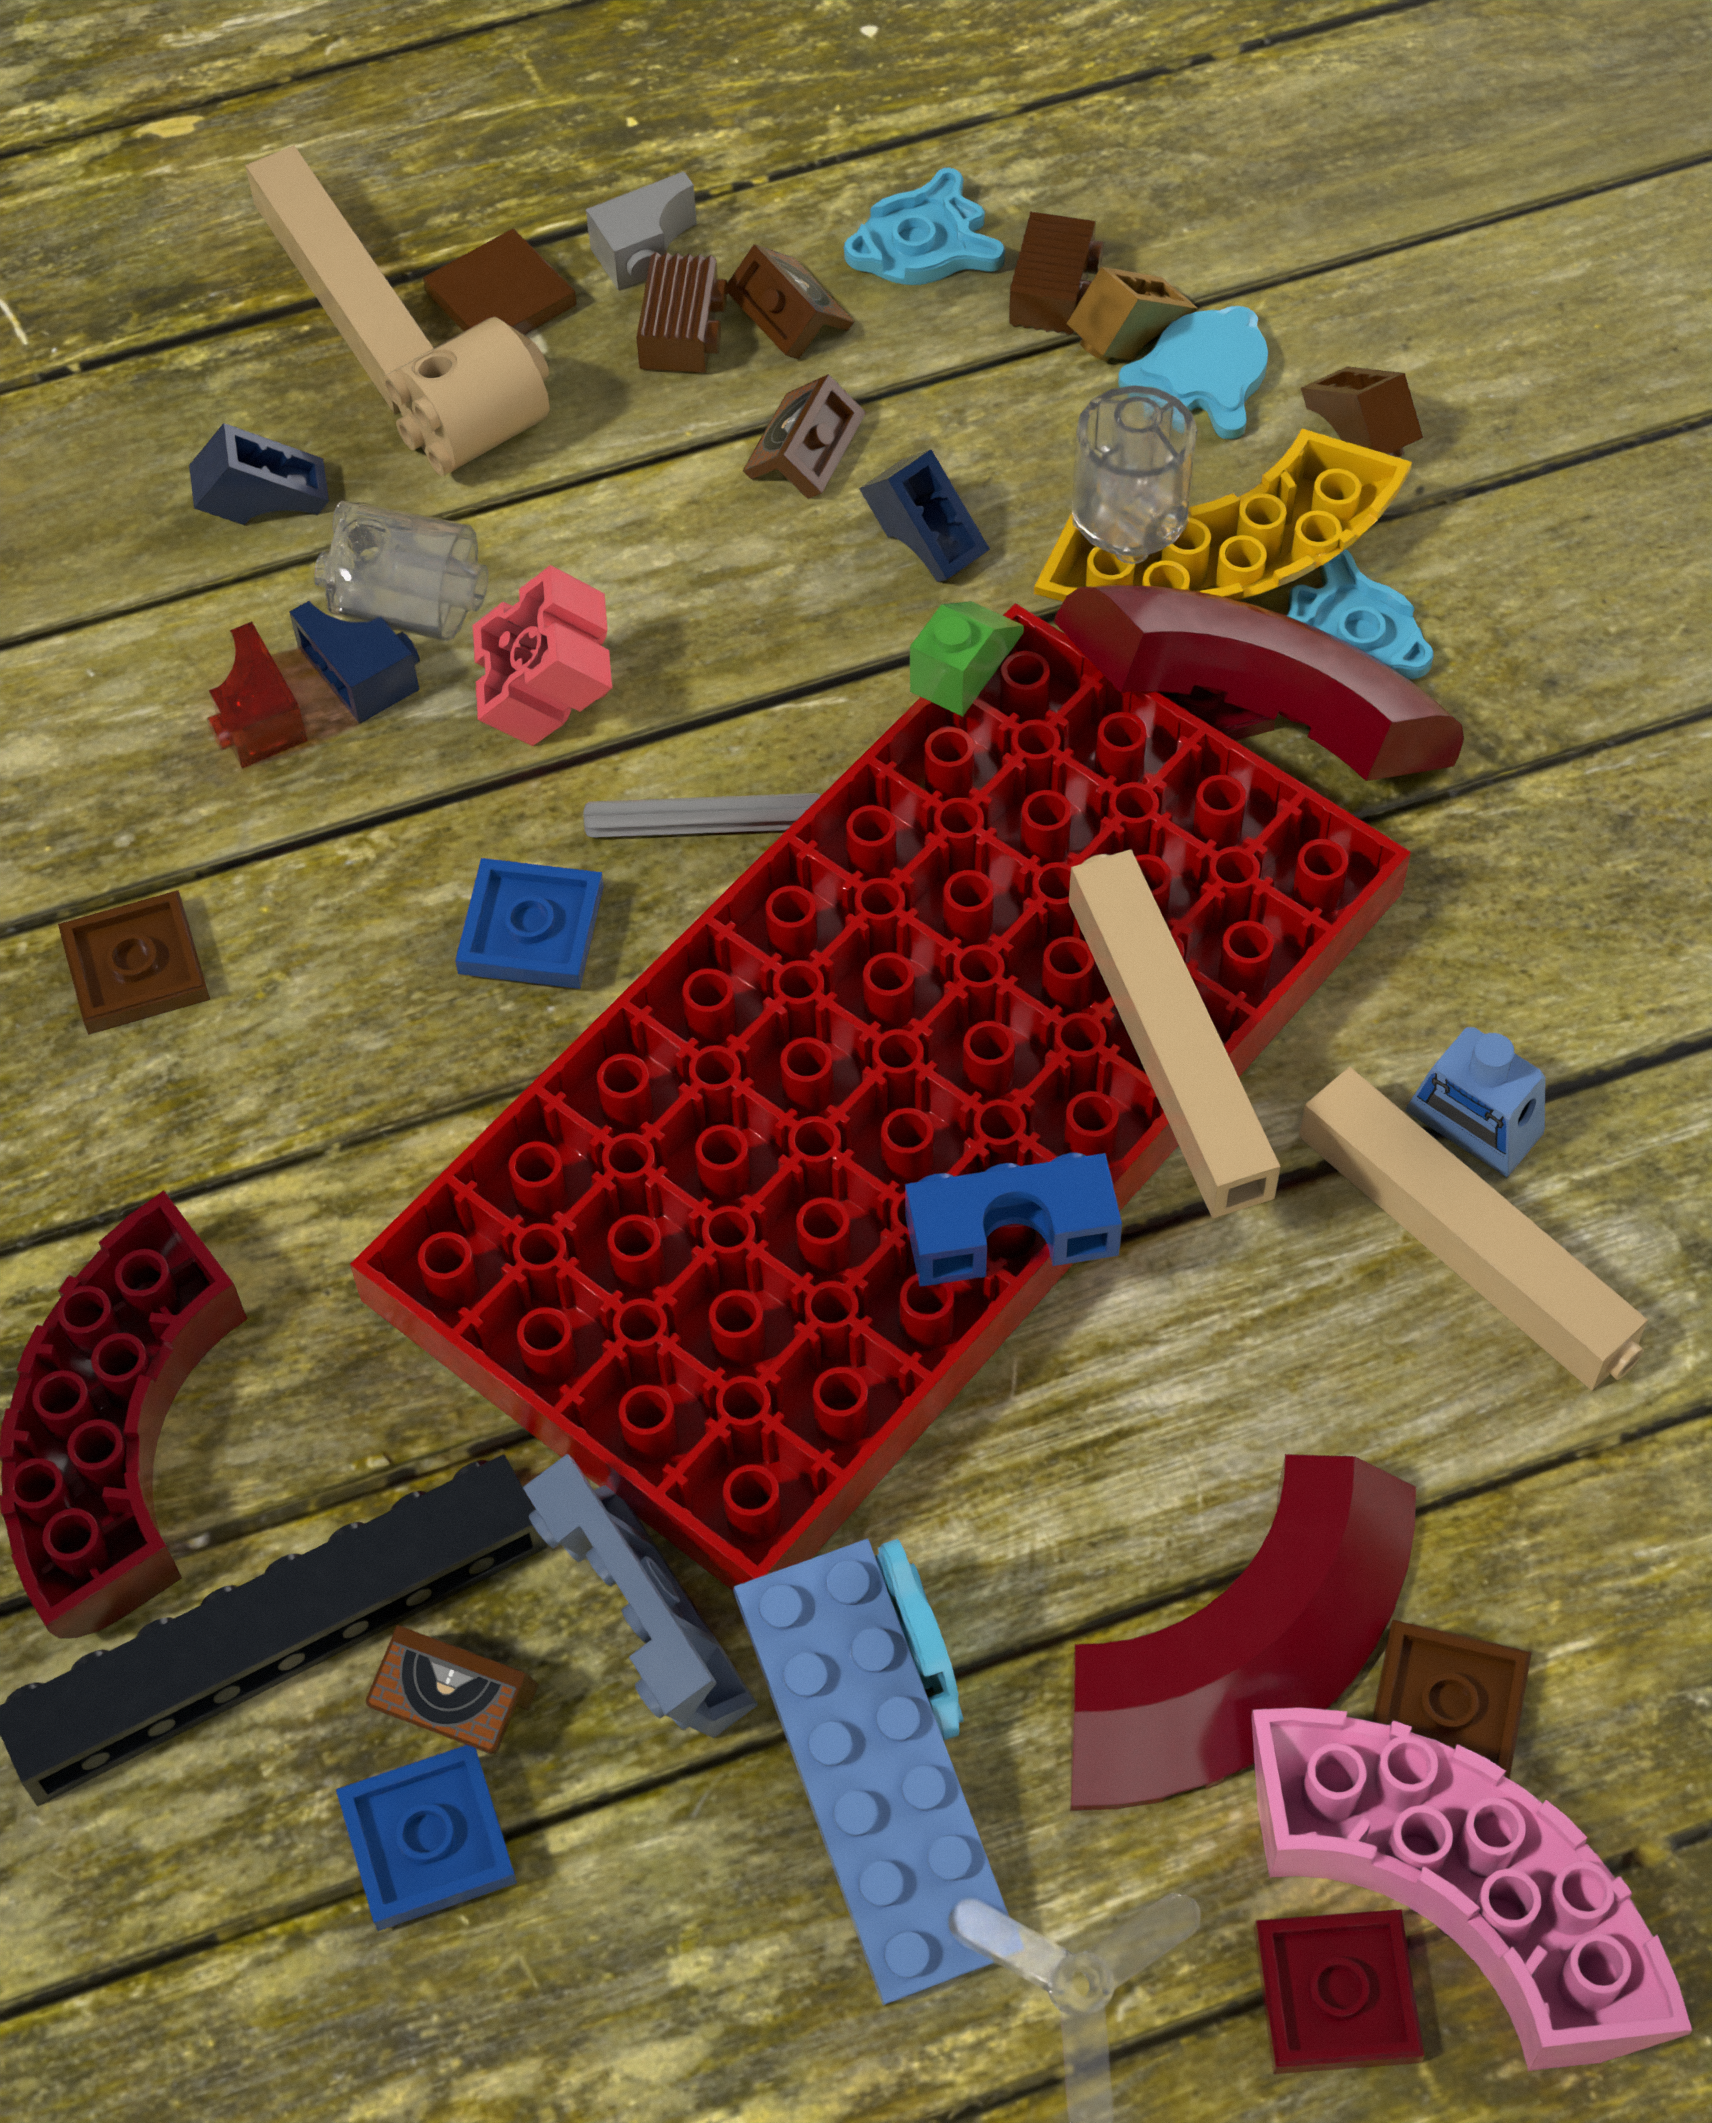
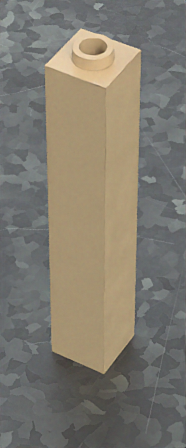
M295 145L245 165L255 207L393 413H399L398 405L394 403L386 391L383 376L432 350V345Z
M1132 850L1114 855H1096L1080 865L1071 867L1070 907L1212 1219L1275 1199L1280 1164Z
M1349 1066L1305 1104L1299 1137L1591 1391L1610 1374L1617 1380L1621 1379L1638 1362L1644 1352V1349L1638 1344L1648 1319Z

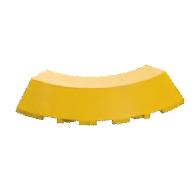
M1302 428L1284 456L1262 475V481L1259 485L1239 497L1231 493L1216 500L1189 507V515L1153 519L1152 511L1115 510L1077 501L1034 586V594L1063 602L1067 595L1079 587L1101 585L1157 586L1185 589L1234 600L1262 594L1292 582L1326 564L1355 543L1380 518L1397 496L1411 470L1412 462Z

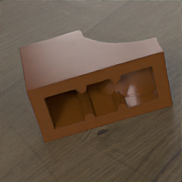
M1347 366L1301 387L1306 408L1321 415L1333 427L1342 441L1399 458L1405 453L1403 447L1423 438L1405 373Z

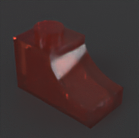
M252 621L230 630L235 646L234 664L225 681L220 686L209 690L216 714L207 717L210 730L220 750L223 751L231 747L242 769L308 741L299 704Z

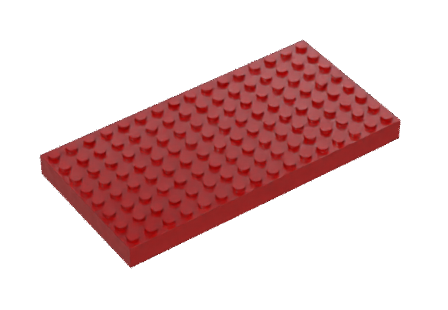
M1016 603L1003 616L1024 625V633L963 717L920 697L350 1263L360 1299L364 1304L560 1457L566 1454L572 1456L587 1478L599 1487L606 1485L628 1504L637 1517L732 1591L736 1585L812 1559L1074 1264L1052 1266L1047 1242L1038 1231L1022 1224H1008L997 1228L986 1238V1277L919 1287L906 1221L905 1184L916 1183L929 1175L939 1173L961 1176L985 1172L987 1169L1003 1163L1026 1166L1051 1162L1056 1157L1068 1153H1081L1086 1156L1106 1153L1120 1212L1179 1146L1070 907L1071 867L1080 865L1096 855H1114L1132 850L1238 1077L1243 1074L1403 892L1411 851L1156 691L1120 693L1063 632Z

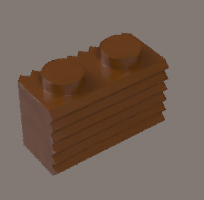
M1030 211L1010 288L1009 323L1015 327L1020 324L1025 329L1031 326L1035 330L1042 327L1046 332L1053 329L1057 334L1062 331L1067 335L1074 333V330L1066 323L1092 281H1087L1088 275H1096L1102 264L1104 241L1095 240L1096 221Z
M657 252L651 255L636 337L639 369L706 373L709 354H719L720 320H715L716 312L725 313L727 279H718L717 259L712 255L706 259L700 254L695 258L690 254L683 257L679 253L671 256L667 252L662 256Z

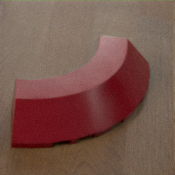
M1285 1454L1278 1485L1277 1512L1272 1526L1258 1553L1245 1571L1226 1591L1206 1607L1186 1619L1157 1632L1108 1643L1075 1644L1071 1698L1070 1811L1112 1810L1161 1803L1164 1797L1201 1786H1204L1205 1790L1222 1783L1224 1777L1255 1763L1252 1729L1253 1710L1282 1708L1327 1710L1333 1702L1336 1703L1348 1691L1365 1667L1368 1658L1377 1647L1385 1628H1387L1394 1614L1410 1561L1415 1531L1416 1486L1355 1456Z

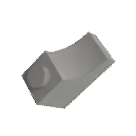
M684 171L586 209L590 249L618 291L646 281L651 255L655 252L661 256L664 255L669 244L679 234L697 225L694 185Z

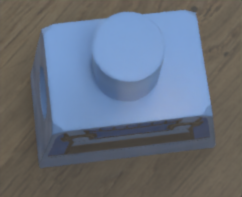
M1466 1027L1431 1068L1407 1105L1406 1112L1507 1178L1544 1133L1546 1077L1540 1069L1514 1053V1046L1507 1037L1498 1033L1484 1034L1475 1027Z

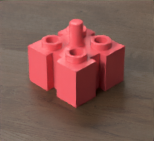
M552 565L548 566L519 589L520 601L514 606L503 601L473 624L474 661L485 668V675L476 681L478 720L531 746L536 745L553 731L563 726L570 715L571 708L581 712L594 701L604 697L612 689L610 654L608 649L602 647L608 631L605 594Z

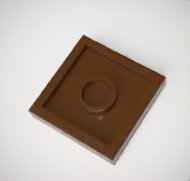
M514 228L423 277L425 292L463 332L488 318L496 317L520 333L526 334L577 305L575 290Z
M179 890L58 924L81 1015L88 1035L210 1000Z
M1392 1619L1371 1722L1391 1726L1392 1721L1411 1726L1410 1732L1439 1741L1453 1749L1460 1745L1506 1770L1504 1776L1510 1779L1532 1652Z

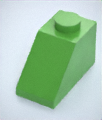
M972 601L941 604L910 646V692L963 717L1024 633V625Z

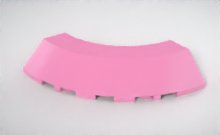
M1310 1708L1260 1709L1252 1711L1257 1807L1269 1877H1313L1354 1884L1383 1894L1406 1905L1434 1923L1471 1957L1495 1988L1510 2015L1521 2042L1528 2071L1602 2063L1691 2033L1692 2027L1676 1976L1658 1935L1652 1936L1630 1899L1632 1891L1620 1876L1618 1878L1613 1876L1600 1857L1585 1843L1587 1837L1549 1801L1540 1802L1526 1789L1505 1777L1506 1770L1487 1758L1460 1745L1453 1749L1439 1741L1410 1732L1411 1726L1392 1721L1390 1726L1346 1717L1347 1711Z

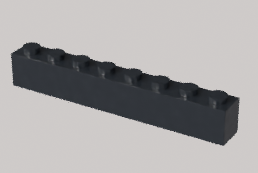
M505 1454L491 1461L478 1460L461 1468L454 1475L453 1480L429 1492L416 1491L407 1494L392 1506L391 1511L366 1523L354 1522L345 1525L335 1531L330 1536L328 1542L302 1555L294 1553L283 1556L270 1564L264 1574L240 1586L229 1585L221 1587L207 1595L200 1606L176 1618L165 1617L157 1619L144 1626L137 1633L136 1638L110 1651L97 1650L88 1653L78 1659L70 1671L46 1683H30L12 1692L7 1697L5 1703L0 1705V1736L22 1785L38 1807L546 1549V1542L536 1531L529 1518V1514L535 1509Z

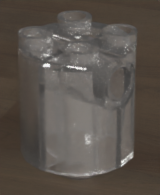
M1136 385L1115 388L1092 399L1079 417L1075 445L1072 523L1091 544L1115 554L1124 563H1141L1148 558L1149 554L1156 553L1171 545L1178 539L1188 524L1198 430L1192 412L1177 397L1158 388Z
M340 501L337 504L333 516L334 536L330 551L320 553L314 573L316 586L326 588L328 612L336 618L355 622H369L381 616L392 630L442 641L453 639L461 629L467 613L478 611L481 608L488 587V568L486 565L478 563L477 537L471 525L362 502Z

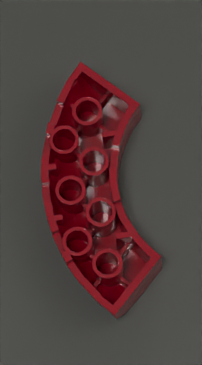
M1135 585L1079 587L1066 596L1054 620V623L1120 693L1162 691L1190 695L1193 686L1197 685L1213 693L1225 694L1224 702L1251 710L1273 720L1280 714L1288 720L1305 723L1310 726L1311 729L1307 737L1336 755L1365 781L1454 767L1464 741L1462 724L1432 697L1403 675L1375 657L1327 632L1253 604L1218 595L1176 588Z
M164 1190L128 1215L98 1242L101 1249L76 1277L69 1275L58 1290L61 1296L47 1316L43 1325H36L24 1348L16 1370L19 1379L12 1396L10 1408H5L0 1434V1460L2 1462L1 1515L6 1524L12 1551L11 1557L24 1590L48 1632L59 1639L80 1638L98 1632L124 1618L182 1579L170 1551L160 1535L155 1515L152 1486L153 1465L158 1438L169 1408L191 1371L223 1337L247 1320L233 1281Z

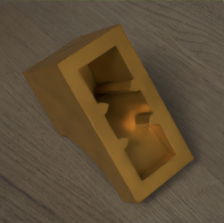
M1101 267L1066 324L1083 338L1080 345L1092 356L1103 361H1108L1110 357L1134 360L1138 352L1152 339L1162 334L1173 321L1184 315L1197 312L1198 308L1162 277Z

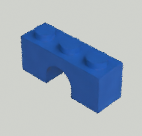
M1068 1153L1056 1157L1051 1162L1026 1166L1003 1163L995 1165L985 1172L961 1176L939 1173L929 1175L916 1183L905 1184L906 1221L919 1287L986 1277V1238L997 1228L1008 1224H1022L1038 1231L1047 1242L1052 1266L1119 1256L1122 1221L1106 1153L1090 1156L1081 1153Z

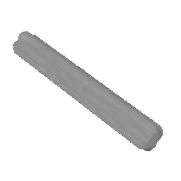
M803 793L593 801L586 803L584 807V829L586 835L591 838L787 830L821 794Z

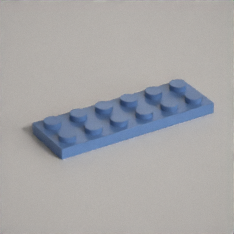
M869 1539L734 1586V1595L882 2006L1021 1953L1020 1944Z

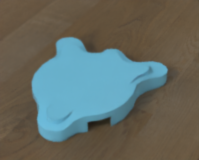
M943 168L923 187L889 196L873 205L870 209L869 220L864 225L861 224L858 231L846 240L844 244V259L853 269L873 273L888 281L904 285H922L939 281L964 269L997 271L1004 265L1005 247L999 240L974 232L984 226L985 211L980 205L962 196V174L953 168Z
M1230 306L1222 310L1198 311L1178 318L1164 330L1152 352L1143 359L1127 364L1120 369L1118 376L1119 388L1130 396L1157 397L1167 412L1175 418H1182L1192 409L1201 408L1208 413L1212 426L1219 437L1224 439H1237L1241 437L1245 432L1247 421L1244 404L1260 387L1265 378L1268 349L1266 341L1257 327V315L1246 307Z
M1347 549L1319 567L1323 588L1315 589L1301 584L1290 590L1288 601L1289 614L1286 616L1314 626L1348 642L1375 657L1407 679L1420 678L1431 669L1434 652L1431 646L1424 640L1420 627L1418 628L1413 618V605L1404 595L1387 585L1374 582L1363 575Z
M897 1538L881 1544V1547H878L879 1554L875 1558L924 1689L932 1687L936 1694L928 1697L942 1738L945 1741L959 1736V1723L964 1721L958 1702L957 1684L944 1640L933 1611L928 1604L918 1570L914 1563L909 1564L904 1548Z

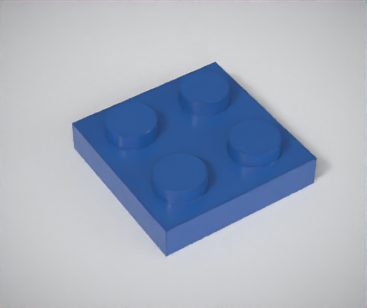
M481 858L455 960L458 974L581 989L604 888L602 872Z
M465 1745L336 1789L377 1931L517 1884L475 1748Z

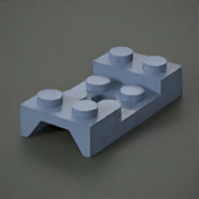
M569 1454L563 1456L522 1487L536 1508L529 1514V1518L543 1540L552 1548L559 1544L562 1545L571 1557L579 1563L587 1559L599 1577L608 1586L618 1585L629 1604L622 1608L623 1616L635 1634L646 1643L629 1656L642 1677L635 1683V1687L643 1702L656 1717L661 1719L666 1715L672 1718L683 1730L691 1727L707 1736L715 1738L758 1705L643 1524L623 1499L606 1485L593 1490L579 1466Z

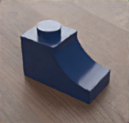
M226 423L221 425L189 464L194 509L245 525L249 519L274 511H303L318 515L329 502L323 458Z
M932 449L901 459L859 488L887 537H895L907 545L922 560L937 582L949 579L990 550Z
M310 601L289 611L299 650L359 724L420 690L415 665L420 663V658L414 644L404 632L396 634L381 616L369 622L339 620L320 611Z

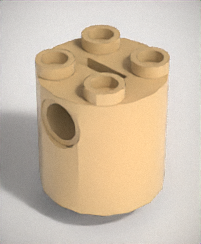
M496 317L484 320L383 376L386 391L394 403L398 405L403 416L396 420L400 436L411 450L421 447L426 453L431 466L440 476H445L546 419L550 410L548 393L543 380L549 377V368L542 352L530 338Z

